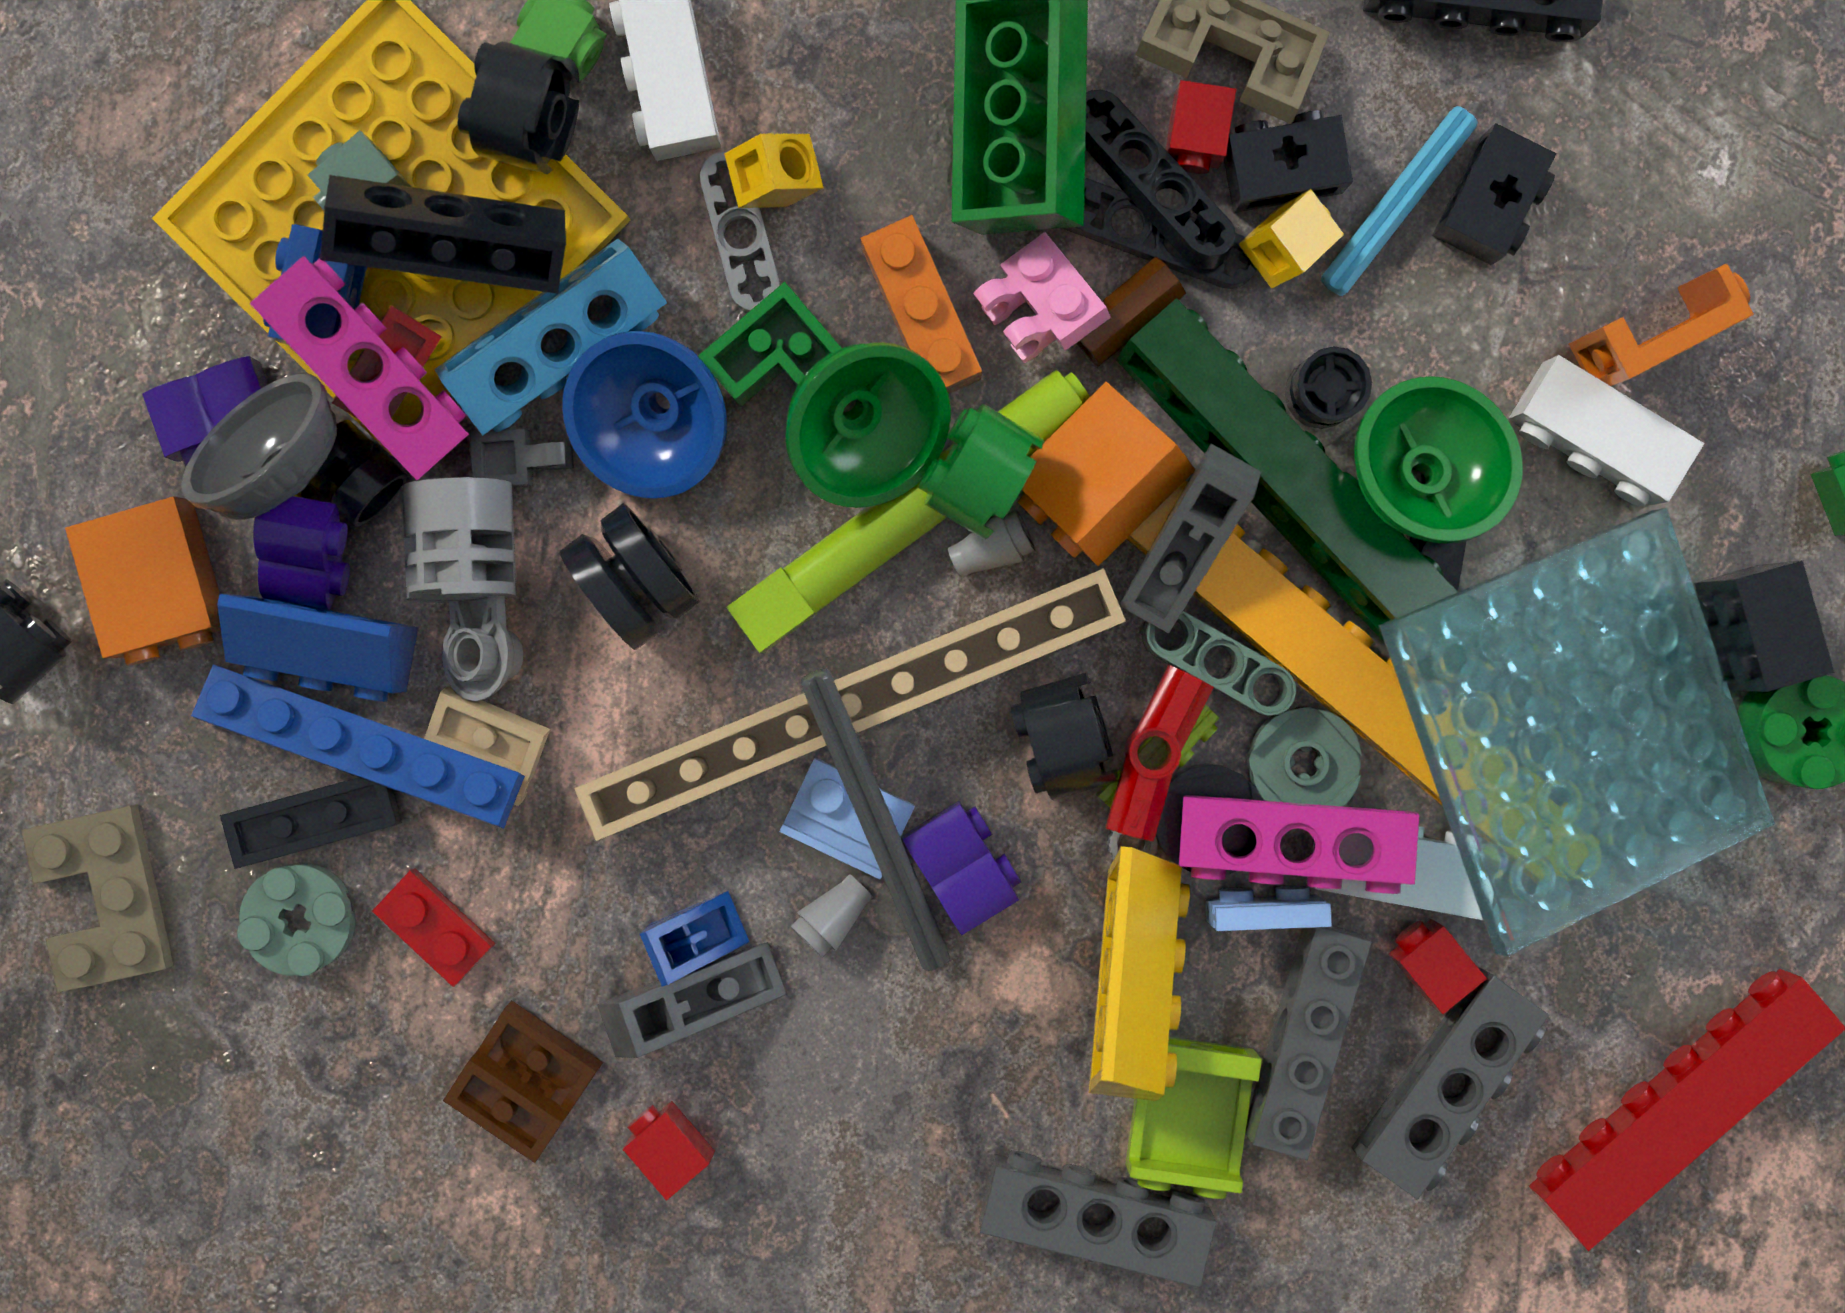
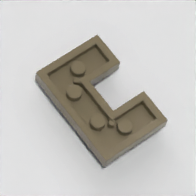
M1160 0L1135 55L1187 78L1203 41L1206 40L1255 62L1240 102L1292 124L1330 32L1259 0Z
M138 804L21 830L33 884L88 872L99 926L55 935L45 939L57 993L160 971L174 966Z

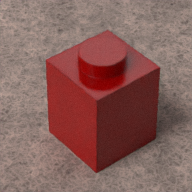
M1180 80L1173 97L1165 149L1186 172L1194 174L1209 173L1210 168L1218 169L1226 157L1236 95L1235 88Z
M1432 919L1425 924L1422 921H1417L1404 929L1395 939L1398 946L1388 953L1428 1004L1441 1014L1446 1013L1487 979L1449 931Z
M673 1101L660 1111L654 1105H651L627 1127L632 1135L622 1149L666 1201L706 1168L715 1153L711 1145Z

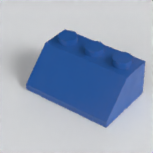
M219 594L217 607L225 661L244 665L243 676L277 681L279 672L300 676L298 686L332 691L334 682L355 686L353 696L387 702L389 693L407 692L419 627L273 601L256 596Z

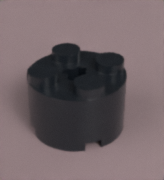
M484 42L479 47L475 57L474 69L476 79L471 98H465L459 108L458 129L462 133L469 134L471 146L478 156L548 174L553 169L547 163L550 159L557 161L563 159L574 134L580 100L569 98L570 81L580 84L578 68L575 62L569 58L508 42H499L495 45Z
M6 579L0 582V685L2 686L0 689V699L7 703L15 704L66 656L64 649L72 641L51 620L45 619L41 622L38 618L31 615L26 608L32 601L20 588Z
M1087 673L1021 691V703L1011 706L1012 718L1020 739L1029 737L1034 753V758L1026 761L1033 789L1036 794L1047 791L1051 800L1118 782L1117 769L1105 771L1104 761H1108V757L1113 756L1097 697L1095 695L1085 698L1081 688L1082 685L1091 683Z

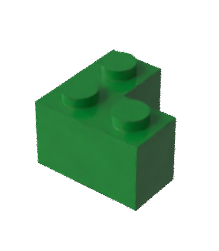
M784 281L700 353L698 357L738 405L742 407L781 372H784L797 387L805 374L817 362L830 353L841 349V346Z

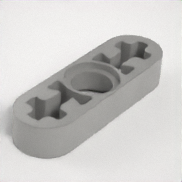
M719 152L710 156L704 162L700 171V183L730 294L736 305L742 311L748 313L761 301L754 302L750 294H740V289L748 286V278L744 265L741 264L732 269V261H749L764 253V261H754L756 272L761 282L771 281V287L763 290V298H766L781 283L761 209L738 208V206L725 210L720 215L717 213L718 207L728 208L726 196L721 186H711L712 181L719 179L718 169L727 167L724 155L726 152ZM737 219L749 220L757 229L755 241L744 249L733 248L725 240V231L728 225Z

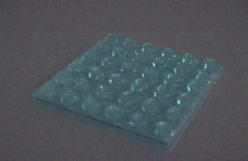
M1667 508L1646 512L1379 625L1496 955L1510 956L1775 824L1727 682L1723 680L1716 650Z

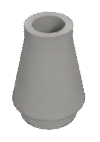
M1017 510L1005 515L1003 519L995 515L988 520L985 526L994 530V532L986 540L971 533L959 543L948 547L951 561L961 578L972 573L1025 562L1024 556L1035 551L1031 535Z
M849 874L841 883L796 912L800 917L790 927L823 958L831 948L834 951L838 950L863 908L873 896Z

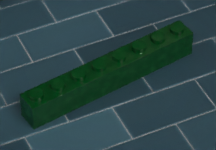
M1176 298L1129 339L1116 361L1204 453H1206L1210 444H1213L1261 471L1251 503L1426 687L1448 675L1494 630L1483 619L1482 611L1478 605L1468 597L1460 595L1443 577V571L1436 561L1427 555L1421 554L1403 533L1389 526L1373 511L1361 491L1358 480L1351 474L1343 472L1325 454L1324 446L1320 440L1312 433L1302 430L1286 413V408L1280 398L1271 391L1264 390L1247 372V367L1243 360L1235 352L1225 349L1208 331L1206 322L1197 312L1187 309Z

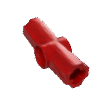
M1168 665L1136 730L1132 732L1126 741L1124 748L1125 758L1105 826L1106 829L1154 842L1173 772L1179 765L1181 751L1214 688L1213 686L1185 671ZM1158 736L1166 745V758L1157 767H1144L1138 759L1139 745L1148 737Z

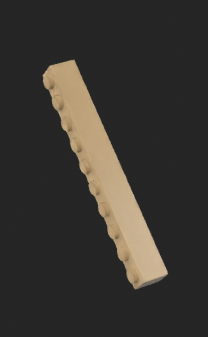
M1101 569L834 680L855 732L858 733L1126 622L1105 569ZM802 693L574 789L595 840L598 841L827 745L806 696Z

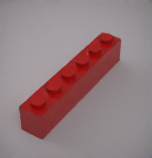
M1782 969L1760 976L1751 984L1748 989L1750 995L1734 1009H1724L1712 1017L1706 1025L1707 1032L1692 1045H1684L1674 1050L1663 1063L1665 1068L1649 1082L1643 1081L1630 1088L1621 1099L1623 1105L1606 1119L1599 1118L1587 1125L1579 1135V1143L1564 1156L1559 1154L1548 1159L1538 1169L1536 1173L1537 1179L1529 1185L1530 1189L1569 1234L1588 1252L1845 1030L1843 1023L1803 977Z

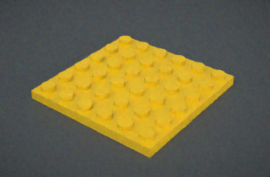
M366 0L152 217L267 333H269L270 327L264 325L263 317L251 306L250 302L281 276L282 272L278 271L275 265L276 251L280 240L283 237L289 238L292 224L323 231L324 210L313 198L321 190L310 179L308 174L317 167L316 161L323 151L335 143L342 142L344 144L360 130L377 145L411 187L565 210L566 247L560 279L601 251L631 221L628 215L566 154L561 161L550 159L547 164L553 171L544 174L484 158L474 152L469 134L460 132L457 123L459 108L463 100L467 97L471 98L476 79L474 63L411 0ZM367 267L359 305L363 302L380 322L390 305L442 336L423 367L427 374L419 381L434 397L444 390L454 400L434 369L542 292ZM276 341L308 374L315 376L325 386L327 393L334 398L335 393L289 345ZM364 348L358 349L350 355L347 362L348 372H350ZM408 392L392 420L399 424L414 422L421 413L419 398L415 394ZM350 415V416L353 417L391 456H393V455L386 449V447L369 431V429H368L359 419H357L356 417Z

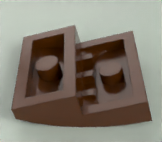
M511 1000L503 1009L478 1050L469 1059L443 1101L536 1163L603 1062Z

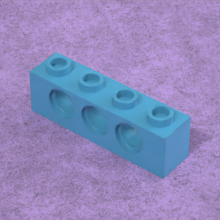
M616 239L560 279L558 294L542 292L434 370L443 385L482 436L491 429L495 432H500L515 423L522 415L521 408L534 398L539 396L540 399H546L561 390L566 384V375L570 373L580 356L591 346L614 334L628 332L629 330H644L659 317L657 310L667 304V301L631 249L621 240ZM600 295L611 296L612 309L609 315L601 320H590L587 315L590 302ZM555 328L565 329L567 341L561 350L555 353H546L541 350V340L549 330ZM506 362L521 364V375L515 383L502 386L494 382L495 372L500 365Z

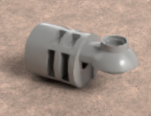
M441 478L406 483L402 486L406 599L412 602L449 603L450 626L443 641L442 652L445 676L452 689L463 699L472 701L485 699L494 695L508 679L513 678L519 672L523 663L522 644L513 632L507 630L505 599L517 596L512 483L490 478Z

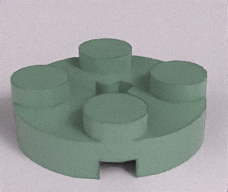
M1302 706L1287 709L1266 720L1253 737L1246 762L1250 772L1251 783L1259 791L1263 801L1344 806L1352 798L1359 786L1361 777L1359 774L1361 768L1360 756L1362 754L1357 736L1344 720L1331 712ZM1297 749L1304 753L1309 752L1311 749L1317 752L1318 757L1315 758L1313 763L1318 770L1313 776L1310 777L1304 772L1295 776L1291 768L1295 764L1292 755Z
M297 863L274 868L259 877L247 890L239 912L238 940L245 949L249 950L252 957L259 964L270 971L287 976L310 975L337 960L352 940L356 918L355 910H351V902L346 895L349 892L337 875L316 864ZM298 905H302L306 908L304 918L311 922L310 928L308 930L300 928L294 933L288 928V921L284 918L286 910L293 911Z

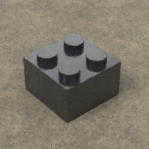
M1803 560L1756 565L1694 583L1698 595L1694 597V611L1700 625L1708 630L1713 650L1709 651L1710 668L1716 680L1723 683L1724 690L1768 692L1835 673Z

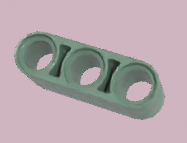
M1182 611L1177 619L1183 630V638L1179 646L1171 651L1165 650L1158 645L1155 639L1156 626L1147 621L1144 622L1141 636L1142 642L1149 653L1168 665H1172L1213 686L1214 691L1247 710L1262 715H1278L1286 711L1293 704L1296 696V683L1287 670L1190 614ZM1215 646L1223 647L1231 657L1229 671L1220 678L1212 677L1204 667L1206 653ZM1270 674L1276 678L1280 692L1278 698L1273 703L1264 706L1256 700L1253 687L1255 681L1260 676Z

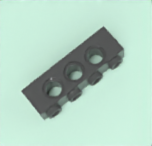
M1334 925L1332 927L1301 929L1261 1066L1259 1082L1257 1081L1248 1111L1245 1133L1255 1146L1308 1161L1371 946V941L1358 932Z
M1480 967V971L1487 979L1447 1012L1351 1147L1362 1161L1417 1200L1425 1189L1431 1191L1440 1183L1447 1170V1163L1445 1162L1457 1144L1464 1145L1472 1138L1480 1124L1478 1115L1490 1098L1497 1099L1504 1093L1512 1080L1513 1073L1510 1070L1523 1052L1525 1054L1531 1052L1539 1044L1545 1033V1026L1543 1024L1549 1017V1014L1496 976ZM1487 1027H1495L1497 1031L1495 1045L1486 1052H1477L1475 1040L1479 1032ZM1463 1073L1465 1077L1463 1090L1454 1097H1444L1442 1093L1444 1081L1452 1074ZM1423 1119L1432 1120L1433 1129L1431 1135L1422 1142H1410L1409 1134L1412 1126Z
M1011 1150L1008 1157L994 1154L979 1214L980 1233L1201 1287L1217 1223L1210 1207L1204 1206V1199L1182 1191H1173L1171 1197L1151 1193L1150 1189L1139 1186L1137 1180L1120 1177L1117 1180V1184L1095 1179L1096 1173L1078 1165L1064 1164L1062 1170L1041 1165L1042 1160L1039 1157L1022 1151ZM1039 1190H1050L1058 1196L1056 1205L1045 1212L1032 1209L1028 1205V1200L1033 1193ZM1093 1204H1105L1112 1209L1110 1218L1101 1225H1091L1082 1219L1085 1210ZM1158 1217L1166 1221L1165 1230L1156 1238H1143L1137 1233L1140 1224L1147 1218Z

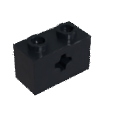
M1322 110L1308 111L1297 114L1292 124L1269 127L1266 120L1252 121L1238 125L1234 128L1235 134L1229 135L1224 164L1233 213L1282 205L1310 189L1317 198L1343 194L1353 183L1342 115L1324 118ZM1280 149H1284L1286 157H1297V161L1291 169H1287L1285 161H1274Z
M1495 123L1481 136L1432 236L1489 265H1493L1506 256L1507 253L1514 256L1530 229V225L1523 222L1531 204L1539 205L1553 184L1555 174L1548 170L1557 153ZM1496 187L1503 190L1501 201L1505 205L1501 208L1493 205L1496 200V194L1493 190Z

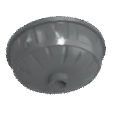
M294 374L268 384L243 400L217 423L195 450L182 477L181 490L184 497L195 507L218 512L224 518L245 520L262 515L301 492L319 471L329 455L337 435L336 416L331 410L325 386L311 374Z

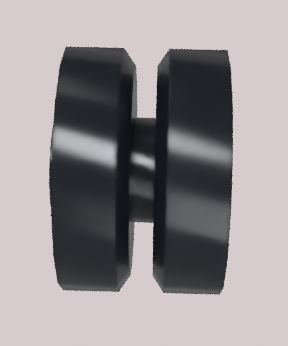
M622 503L600 520L602 535L615 555L612 556L595 538L583 534L559 552L568 571L592 605L619 637L633 650H637L660 633L658 619L646 598H649L665 616L674 619L680 618L700 603L681 572L682 568L670 550L652 529H648L640 518L626 504Z

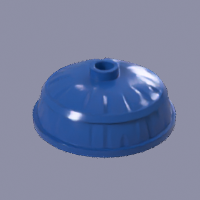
M629 331L611 335L586 350L576 361L566 380L562 410L569 440L585 466L596 477L612 488L642 498L670 497L694 487L705 478L717 463L727 434V414L722 392L715 376L699 359L698 355L677 341L663 335L645 331ZM656 393H661L668 399L670 403L669 409L658 405Z

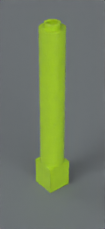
M1055 369L998 412L1043 438L1045 442L1090 396L1072 372L1063 377ZM954 444L941 452L938 460L941 458L945 461ZM1030 448L1027 456L1030 457L1037 449ZM920 482L903 495L889 502L866 507L784 568L780 567L726 607L759 653H765L817 615V612L947 518L924 504L927 493L918 488Z

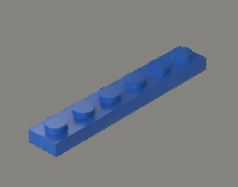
M214 664L191 715L200 721L502 829L505 828L525 777L514 770L265 682L243 676Z

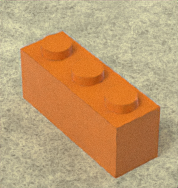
M913 215L861 237L862 251L905 347L921 355L936 369L944 381L948 394L981 380L982 369Z

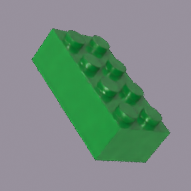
M956 0L952 223L981 235L1084 226L1088 0Z

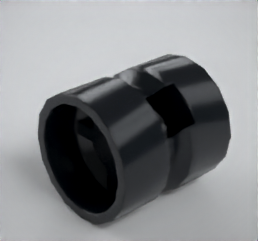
M1333 346L1318 350L1294 368L1287 379L1285 398L1288 409L1296 420L1307 427L1324 429L1340 424L1362 410L1370 398L1372 378L1369 367L1361 356L1348 348Z
M346 419L337 423V435L334 445L319 471L309 483L320 493L332 492V503L337 505L338 511L354 526H360L379 514L397 496L402 486L406 483L408 475L385 453L373 454V441L351 420Z

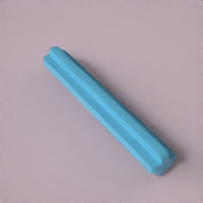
M1456 106L1447 114L1321 276V282L1333 293L1343 296L1351 289L1475 130L1478 121L1466 109Z

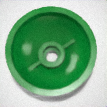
M884 342L856 344L830 353L805 374L798 384L789 405L786 425V447L795 473L812 493L838 506L851 508L871 507L889 502L903 495L922 480L933 460L939 458L947 441L951 422V406L944 381L925 358L915 351L897 344ZM856 400L854 408L849 412L843 413L845 407L851 401Z
M1434 376L1418 377L1392 386L1383 392L1367 409L1361 419L1355 438L1354 458L1356 473L1366 501L1385 523L1410 537L1434 543H1458L1476 538L1496 526L1508 514L1520 491L1523 474L1522 454L1517 436L1510 422L1493 401L1483 393L1453 379ZM1411 470H1418L1424 475L1425 485L1414 478Z

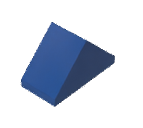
M729 891L652 922L640 933L661 986L669 985L750 942Z

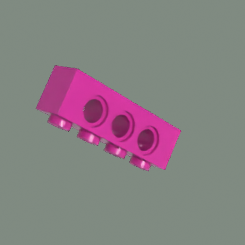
M302 256L250 302L251 306L403 467L418 480L469 435L459 424L467 415L444 390L436 397L428 391L419 381L427 372L404 347L394 354L379 338V335L387 328L363 302L353 309L341 297L338 291L345 283L325 261L319 258L315 263L311 264ZM319 303H327L334 306L339 312L341 319L337 332L325 338L317 337L310 333L305 324L308 310ZM361 348H369L376 351L381 359L379 374L369 381L354 379L349 374L347 368L350 355ZM403 392L415 394L421 402L419 417L409 424H399L393 421L389 415L390 401L394 396Z
M1185 795L1183 797L1179 866L1192 867L1191 877L1201 879L1225 880L1226 870L1249 872V882L1283 884L1284 875L1307 876V886L1342 889V879L1366 881L1365 891L1400 894L1401 884L1415 885L1419 814L1412 811ZM1243 824L1253 830L1257 844L1252 852L1244 856H1237L1225 848L1223 834L1230 826ZM1303 829L1312 835L1315 846L1310 856L1303 860H1292L1282 852L1280 842L1283 835L1289 830ZM1361 833L1370 838L1373 850L1366 862L1352 865L1340 857V843L1349 834Z

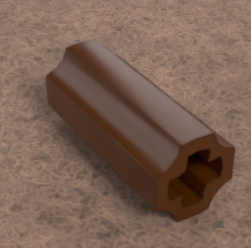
M1155 257L1102 301L1107 307L1111 318L1076 344L1087 358L1099 367L1127 344L1131 337L1176 298L1180 300L1184 297L1186 292L1181 282L1164 262Z

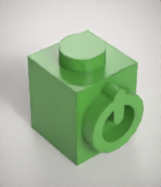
M528 0L519 13L517 19V26L519 28L510 43L573 60L578 68L579 80L581 81L590 73L598 61L607 34L600 29L595 17L592 15L595 8L586 0Z

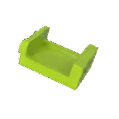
M1169 1037L1168 1052L1177 1054L1174 1087H1165L1164 1096L1157 1101L1134 1100L1125 1163L1129 1176L1138 1179L1137 1184L1139 1186L1157 1191H1168L1171 1189V1184L1191 1186L1193 1187V1193L1213 1199H1224L1227 1192L1242 1193L1243 1180L1240 1176V1167L1253 1081L1259 1082L1262 1059L1252 1048Z

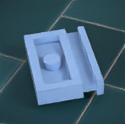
M815 757L779 832L875 878L881 879L882 873L837 768ZM880 788L901 837L915 805Z
M1308 886L1276 887V896L1254 897L1253 889L1226 888L1219 890L1220 898L1205 899L1206 921L1216 931L1332 927L1331 904L1326 903V900L1316 894L1310 895Z

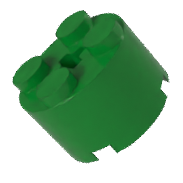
M982 404L977 410L971 407L968 410L965 408L962 410L947 436L949 440L955 443L945 461L941 458L933 460L918 488L927 493L924 502L926 506L986 540L994 530L985 526V523L993 514L1001 519L1005 517L1035 466L1036 460L1027 456L1030 448L1042 449L1044 439L989 406Z
M1825 675L1768 692L1749 691L1738 709V735L1735 734L1739 754L1752 771L1760 777L1776 783L1816 790L1833 787L1845 782L1844 681Z

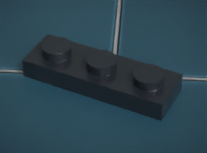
M360 777L220 815L234 869L402 823L393 789Z

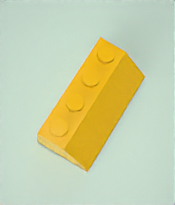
M1121 846L1108 869L1089 1093L1157 1101L1164 1096L1165 1087H1174L1176 1078L1177 1054L1168 1052L1169 1029L1178 1030L1181 1016V996L1172 995L1174 973L1181 974L1184 967L1186 943L1184 939L1176 938L1178 917L1186 918L1190 885L1181 883L1182 866L1132 847Z

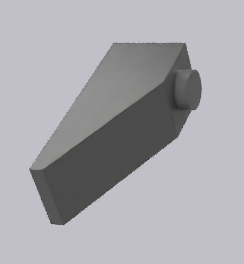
M1210 444L1176 501L1120 601L1119 606L1169 633L1252 501L1261 471Z
M765 942L716 959L669 985L661 986L660 981L657 980L599 1003L597 1006L615 1057L639 1058L787 994L769 943Z

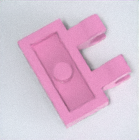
M1046 232L1000 264L1006 278L989 280L973 293L981 303L982 310L994 325L1007 319L1014 310L1025 302L1034 311L1036 316L1019 318L1003 331L1012 343V349L1023 363L1034 359L1045 347L1055 340L1066 351L1111 318L1104 303Z

